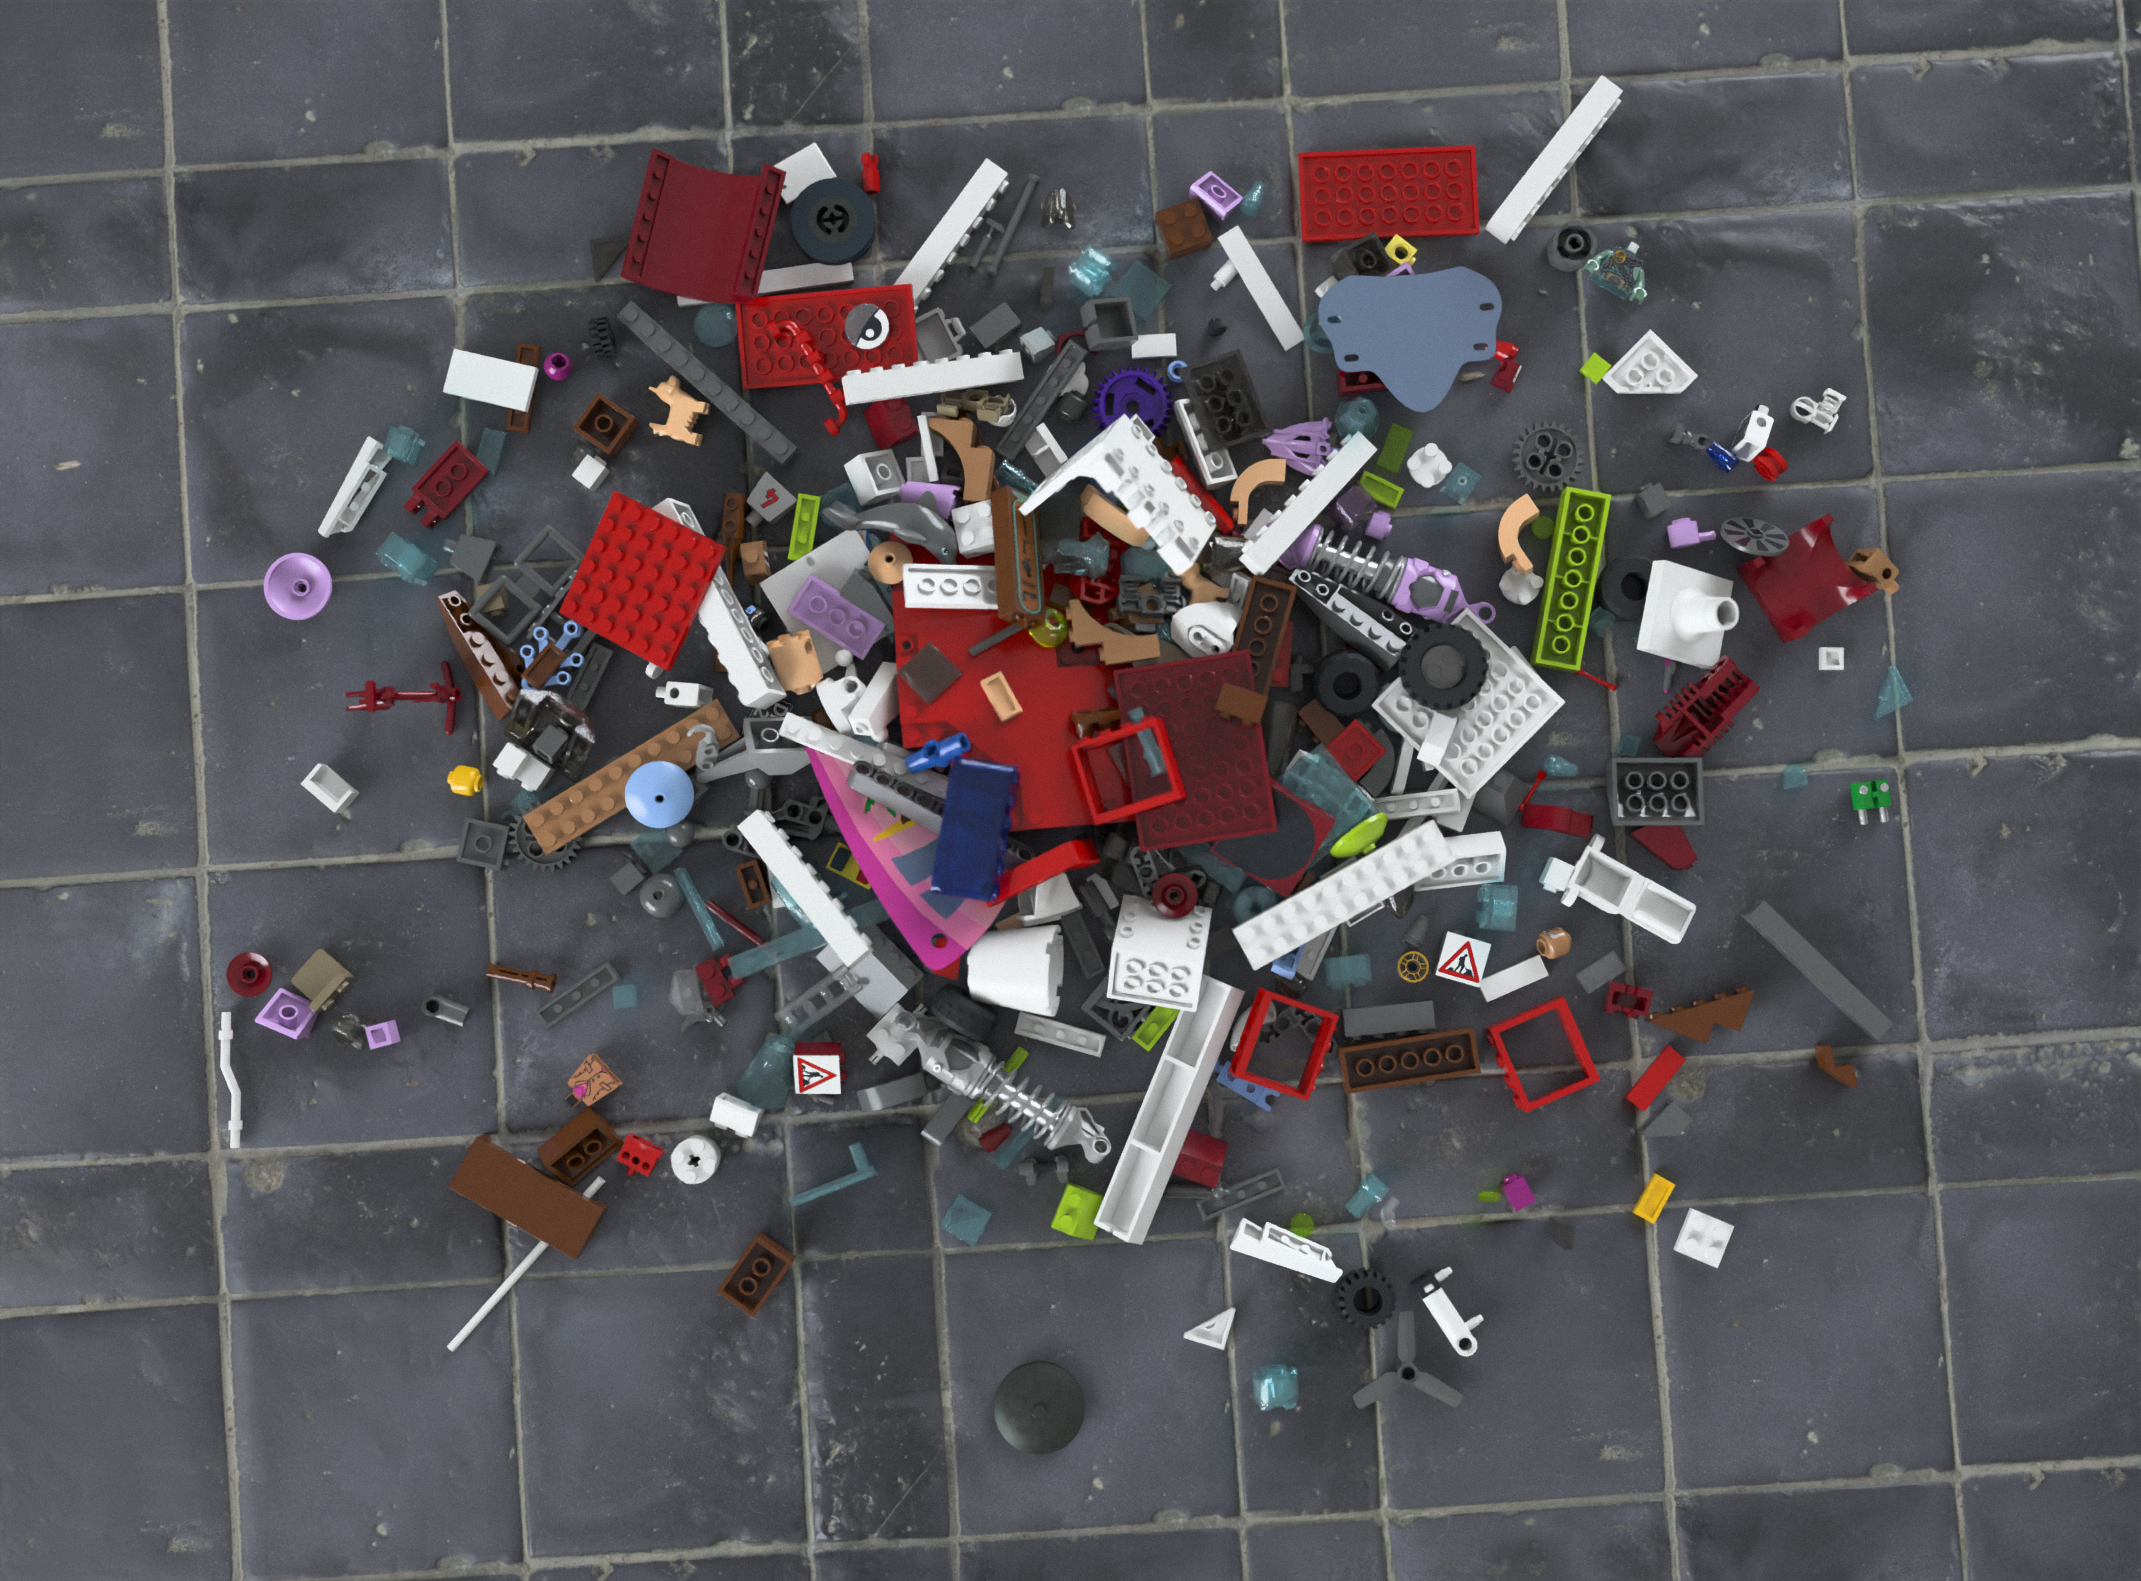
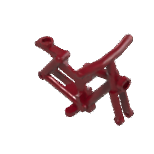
M443 661L441 663V670L445 686L439 685V683H430V688L437 691H394L392 686L376 689L375 682L368 680L365 683L364 691L345 693L347 698L366 697V699L359 700L357 705L346 706V710H367L374 713L376 710H389L391 706H395V701L410 700L414 703L438 702L445 704L447 702L445 733L451 735L454 732L456 701L461 700V691L459 688H455L450 664L447 661Z

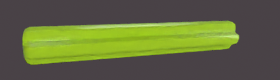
M1018 1047L1003 1069L1007 1070L1008 1074L1013 1069L1018 1070L1029 1053L1024 1048ZM980 1098L967 1117L977 1124L993 1102L989 1106L983 1107V1098Z

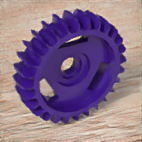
M1128 365L1126 372H1124L1121 366L1119 374L1112 370L1111 379L1105 375L1104 380L1106 384L1102 382L1098 384L1102 391L1095 390L1094 392L1099 398H1093L1092 400L1093 404L1098 405L1092 408V412L1099 413L1094 416V421L1101 420L1097 428L1101 429L1104 427L1106 429L1123 414L1129 419L1137 414L1144 423L1152 419L1154 425L1149 430L1160 438L1162 436L1160 429L1166 431L1168 428L1164 422L1171 423L1172 420L1167 415H1172L1174 412L1173 409L1168 408L1174 405V401L1167 400L1172 396V392L1165 393L1169 385H1161L1163 377L1156 380V371L1149 375L1148 367L1145 368L1144 372H1140V365H1137L1136 371H1132L1131 365ZM1136 381H1142L1150 385L1156 391L1155 394L1151 395L1135 384ZM1107 394L1114 395L1113 416L1105 414ZM1130 402L1137 403L1139 405L1138 412L1134 414L1129 413L1126 409L1127 404Z

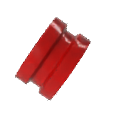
M1771 447L1764 448L1761 451V455H1757L1752 459V463L1756 464L1753 466L1755 470L1769 482H1774L1779 478V474H1783L1788 470L1785 459Z

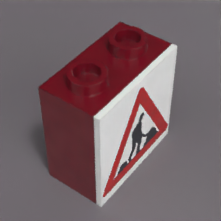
M796 1042L793 1055L796 1094H841L842 1084L847 1082V1070H843L842 1066L846 1064V1052L842 1051L841 1042Z

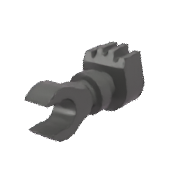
M1678 422L1671 425L1668 442L1678 444L1681 441L1682 444H1690L1696 450L1706 448L1698 443L1699 438L1703 440L1709 439L1706 434L1695 435L1691 434L1690 431L1684 432L1685 426Z

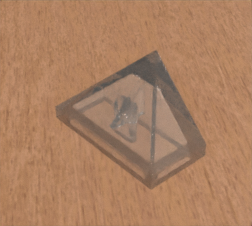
M695 969L673 972L668 999L682 1016L704 1012Z

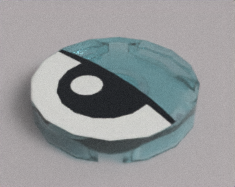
M861 304L854 307L848 313L845 320V332L848 339L855 346L862 349L877 348L887 340L890 332L889 319L881 308L873 304Z

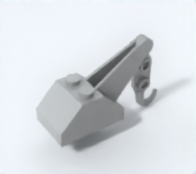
M799 716L812 722L811 716ZM785 717L744 718V737L718 753L719 744L715 737V731L711 726L706 724L696 725L687 734L688 737H691L695 732H706V736L698 743L695 759L697 766L695 769L696 778L700 783H707L718 778L757 768L768 775H790L811 762L803 744L778 735Z

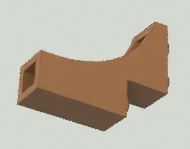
M945 416L930 418L929 428L932 434L939 436L949 443L960 456L965 476L963 500L966 506L989 500L996 456L993 450L987 446L980 445L975 448L977 434L975 423L968 418H959L958 420H950V418Z
M1079 599L1069 600V606H1066L1065 610L1067 620L1072 621V629H1068L1070 643L1075 642V647L1102 644L1103 647L1099 648L1100 661H1105V666L1160 658L1157 634L1132 636L1114 632L1092 619L1082 607Z

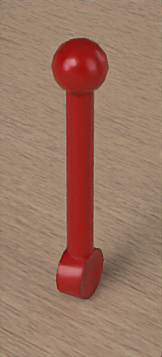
M1581 667L1580 671L1575 672L1576 675L1581 674L1606 686L1610 690L1616 691L1617 689L1616 685L1583 671Z
M1544 771L1537 773L1536 782L1523 803L1518 807L1520 812H1523L1524 804L1529 802L1541 780L1546 779L1547 774Z

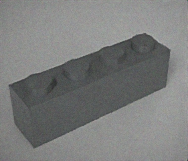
M1429 999L1340 1009L1343 1036L1349 1037V1040L1363 1039L1362 1035L1382 1038L1385 1037V1033L1394 1032V1036L1407 1035V1031L1416 1030L1418 1034L1429 1033V1028H1436L1433 1001Z

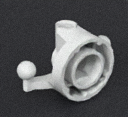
M841 649L836 653L835 659L838 665L847 667L845 677L836 682L828 677L817 683L816 688L823 707L839 733L852 737L856 734L848 717L866 690V686L858 679V669L853 661L852 653L847 649ZM886 726L876 736H871L876 742H888L890 739Z

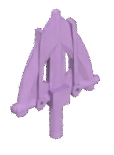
M1324 417L1322 421L1300 423L1282 430L1274 429L1273 435L1267 439H1262V444H1265L1271 451L1270 456L1286 459V465L1311 477H1314L1312 472L1320 464L1324 466L1327 463L1324 461V458L1334 449L1337 451L1340 449L1330 447V443H1326V440L1330 439V435L1327 432L1332 425L1328 417ZM1299 436L1309 437L1311 442L1294 439ZM1293 452L1307 454L1309 457L1307 459L1300 458Z

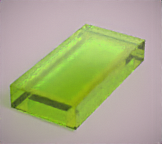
M1393 423L1376 466L1397 474L1413 431Z

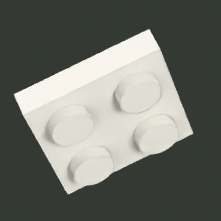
M1690 1208L1673 1249L1718 1268L1734 1226Z

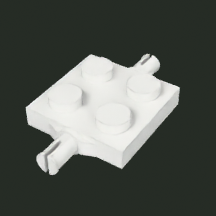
M897 1002L866 1035L875 1043L877 1051L868 1058L872 1061L878 1056L872 1062L874 1065L883 1056H886L900 1066L917 1048L918 1045L914 1038L895 1039L890 1033V1027L899 1013L910 1012L916 1014L924 1006L922 1003L913 1012H910ZM924 1007L921 1012L924 1014L928 1009ZM899 1024L902 1028H906L905 1025Z

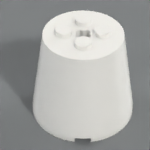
M1047 925L984 932L968 952L969 974L967 983L972 1000L1046 1016H1055L1060 1003V996H1056L1058 986L1062 987L1064 969L1063 935H1058V932H1061V927L1059 925Z

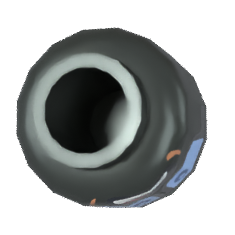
M755 602L741 605L755 634L764 633L770 625L768 611Z

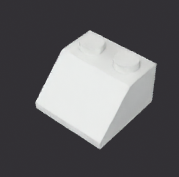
M892 449L859 454L844 465L860 506L878 503L899 494L901 485L906 484Z
M723 1092L714 1101L710 1120L715 1122L714 1125L724 1130L731 1128L736 1130V1135L748 1138V1136L752 1137L755 1135L765 1109Z

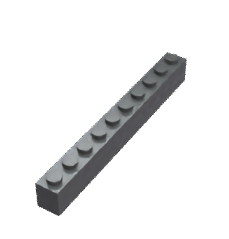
M632 300L616 316L628 330L785 469L800 454L799 449Z

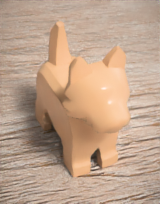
M674 375L667 382H661L657 388L649 386L651 391L656 393L662 401L671 407L666 425L650 422L649 425L653 429V433H659L660 436L668 435L677 441H685L688 444L701 446L703 435L693 433L691 429L694 428L693 424L697 423L698 414L709 415L711 404L698 401L680 389V380Z
M1196 561L1179 575L1174 571L1170 572L1172 577L1182 578L1180 584L1190 591L1191 594L1187 606L1213 601L1224 602V599L1228 597L1230 589L1222 588L1200 575L1201 566Z

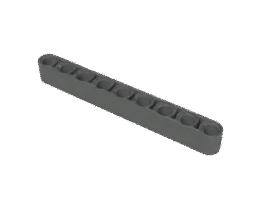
M858 760L853 764L846 780L849 787L1009 871L1035 858V852L1025 844L871 763Z

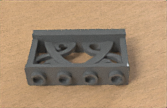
M1109 970L1080 1008L1121 1042L1125 1038L1129 1041L1137 1031L1134 1028L1139 1021L1143 1023L1151 1014L1148 1010L1152 1005L1137 1002L1118 1003L1119 999H1115L1114 1003L1110 1002L1112 998H1107L1106 995ZM1096 1005L1110 1010L1107 1021L1091 1008ZM1142 1008L1134 1018L1131 1011ZM1114 1011H1119V1022L1123 1016L1128 1018V1023L1125 1027L1117 1028L1113 1025L1112 1015Z

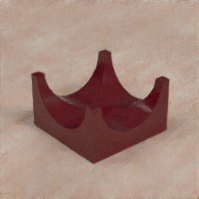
M1830 513L1809 522L1788 535L1789 545L1783 554L1777 556L1756 555L1736 568L1783 643L1805 636L1811 628L1821 621L1878 590L1874 582H1867L1859 578L1839 555L1831 536L1830 527L1834 519Z

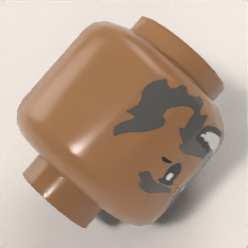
M1554 927L1539 934L1536 942L1537 949L1542 956L1548 959H1555L1569 953L1572 938L1562 928Z

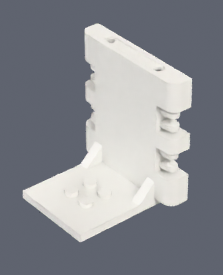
M1123 414L1047 476L1019 508L1022 514L1026 516L1054 492H1059L1070 479L1073 480L1078 475L1094 477L1106 492L1113 490L1117 497L1122 500L1124 505L1130 510L1127 513V517L1138 529L1142 526L1145 527V530L1160 545L1157 552L1177 575L1193 565L1216 527V520L1213 514L1209 511H1204L1200 506V499L1195 494L1191 495L1188 492L1185 481L1181 477H1176L1172 472L1170 462L1158 454L1157 448L1151 443L1155 435L1137 414L1130 419Z

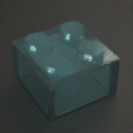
M394 532L390 533L376 551V554L381 557L379 561L389 569L392 568L398 572L397 575L415 586L417 583L425 586L441 566L409 540Z
M1482 884V888L1478 890V902H1481L1480 911H1477L1476 923L1479 924L1480 929L1515 931L1518 886Z

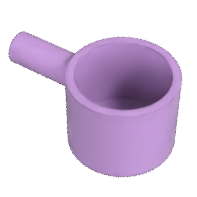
M1690 518L1674 520L1672 525L1667 526L1671 549L1690 547L1700 544L1702 541L1716 539L1714 531L1698 533L1697 522L1690 521Z

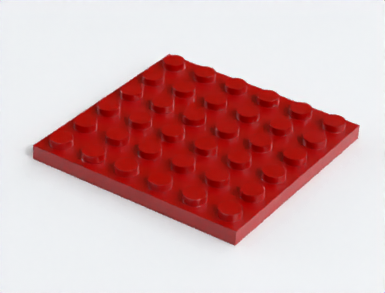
M614 490L559 613L658 667L671 671L727 551V547Z

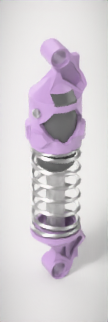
M1271 522L1265 523L1264 525L1268 527L1271 524ZM1316 523L1304 529L1277 559L1289 570H1295L1298 565L1314 571L1321 561L1320 574L1327 577L1333 567H1336L1334 580L1337 583H1340L1347 572H1350L1348 578L1350 589L1354 588L1361 577H1363V594L1368 593L1372 589L1376 591L1377 599L1385 597L1387 598V603L1394 605L1397 610L1408 614L1413 612L1427 620L1431 619L1439 623L1451 624L1466 608L1484 624L1492 622L1496 616L1495 608L1487 602L1468 605L1457 576L1451 574L1450 571L1429 566L1428 562L1418 558L1410 559L1401 556L1399 559L1393 560L1389 558V551H1386L1383 558L1378 563L1373 562L1376 551L1375 545L1371 547L1366 559L1359 557L1362 546L1361 540L1357 542L1352 554L1345 551L1348 542L1347 535L1343 537L1338 548L1332 547L1334 531H1330L1325 542L1322 543L1320 541L1324 528ZM1326 564H1329V567L1325 572ZM1340 569H1342L1343 572L1341 573V575H1340V577H1339ZM1354 574H1356L1357 577L1355 578L1354 582L1352 583V581H1353V576H1354ZM1367 579H1369L1371 581L1368 587L1366 588ZM1482 607H1489L1490 615L1484 619L1480 618L1479 610Z

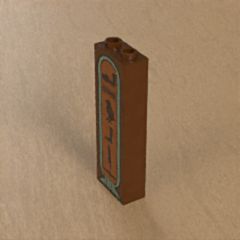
M1006 485L991 493L998 617L1011 624L1024 627L1025 630H1034L1037 626L1046 623L1038 506L1024 516L1019 508L1030 495Z

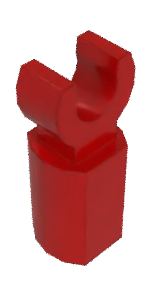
M869 152L861 154V162L864 166L862 170L863 191L866 194H877L880 192L879 170L876 169L878 156H870Z

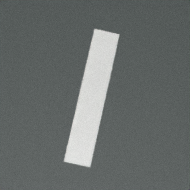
M1237 225L1218 237V240L1285 351L1306 339L1239 226Z

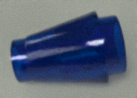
M1716 441L1706 450L1721 472L1724 470L1728 474L1740 462L1737 454Z

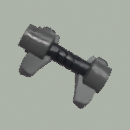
M1065 1154L1056 1155L1054 1161L1037 1162L1035 1157H1026L1023 1161L1018 1162L1019 1175L1026 1176L1028 1185H1035L1037 1171L1055 1170L1060 1183L1066 1182L1068 1179V1156L1066 1157Z

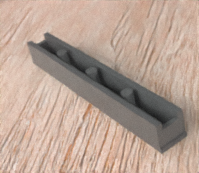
M1756 900L1745 913H1742L1741 916L1869 1038L1880 1041L1883 1035L1894 1025L1885 1014L1766 901L1762 900L1760 902Z

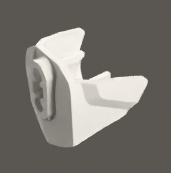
M1218 601L1189 605L1173 616L1171 638L1193 658L1228 653L1234 645L1233 631L1241 620L1243 609L1231 603H1220ZM1215 645L1219 647V653L1215 651Z
M1062 873L1019 894L1018 906L1020 914L1016 917L1017 920H1022L1023 927L1062 919L1061 915L1065 916L1080 910L1083 906L1082 903L1078 902L1066 874Z

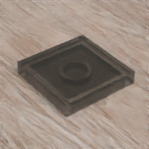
M931 641L897 671V674L928 705L962 676V672Z

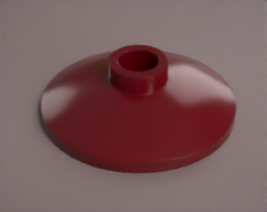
M1170 873L1162 876L1156 882L1152 891V900L1154 906L1162 915L1169 918H1181L1189 914L1195 907L1197 889L1192 880L1180 873ZM1176 893L1178 899L1175 901L1171 900L1170 894Z
M255 952L241 953L234 957L228 965L226 973L227 982L230 988L240 996L254 997L260 995L271 983V965L261 954ZM251 970H254L256 973L254 978L250 977Z

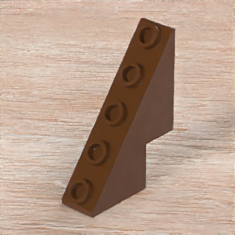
M1740 986L1734 988V992L1727 995L1725 992L1713 994L1712 999L1704 1001L1703 998L1696 999L1690 1002V1006L1682 1007V1005L1670 1007L1669 1012L1661 1014V1011L1649 1013L1648 1018L1644 1021L1699 1042L1707 1043L1714 1023L1734 1031H1741L1755 991L1748 990L1747 986Z

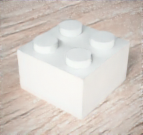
M991 499L951 510L959 551L964 557L969 559L994 552Z

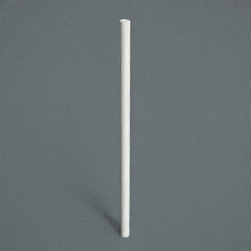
M598 1176L583 1195L591 1198L605 1183L604 1179ZM540 1241L447 1345L450 1351L454 1352L549 1246L547 1243Z

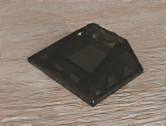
M521 689L517 694L504 732L505 736L575 784L580 782L596 741L590 715L553 690ZM549 725L555 728H562L569 738V745L553 765L534 753L533 744Z

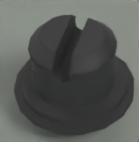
M1215 318V322L1212 319L1208 323L1210 328L1208 335L1212 337L1224 334L1227 329L1226 326L1222 325L1220 318Z

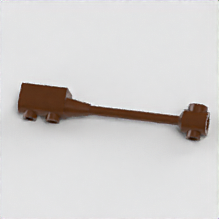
M724 493L721 539L723 546L727 547L724 555L726 578L734 591L735 562H737L741 542H746L747 520L745 518L747 517L748 503L746 501L748 498L744 494ZM715 649L714 672L729 674L726 666L720 662L718 658L719 653Z

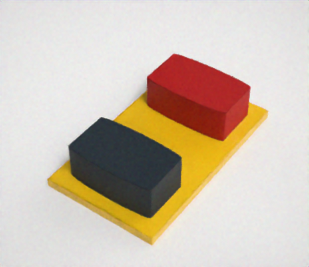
M838 842L826 868L870 890L871 885L850 848Z

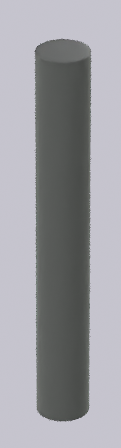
M1012 624L969 648V652L972 656H975L1024 629V627Z

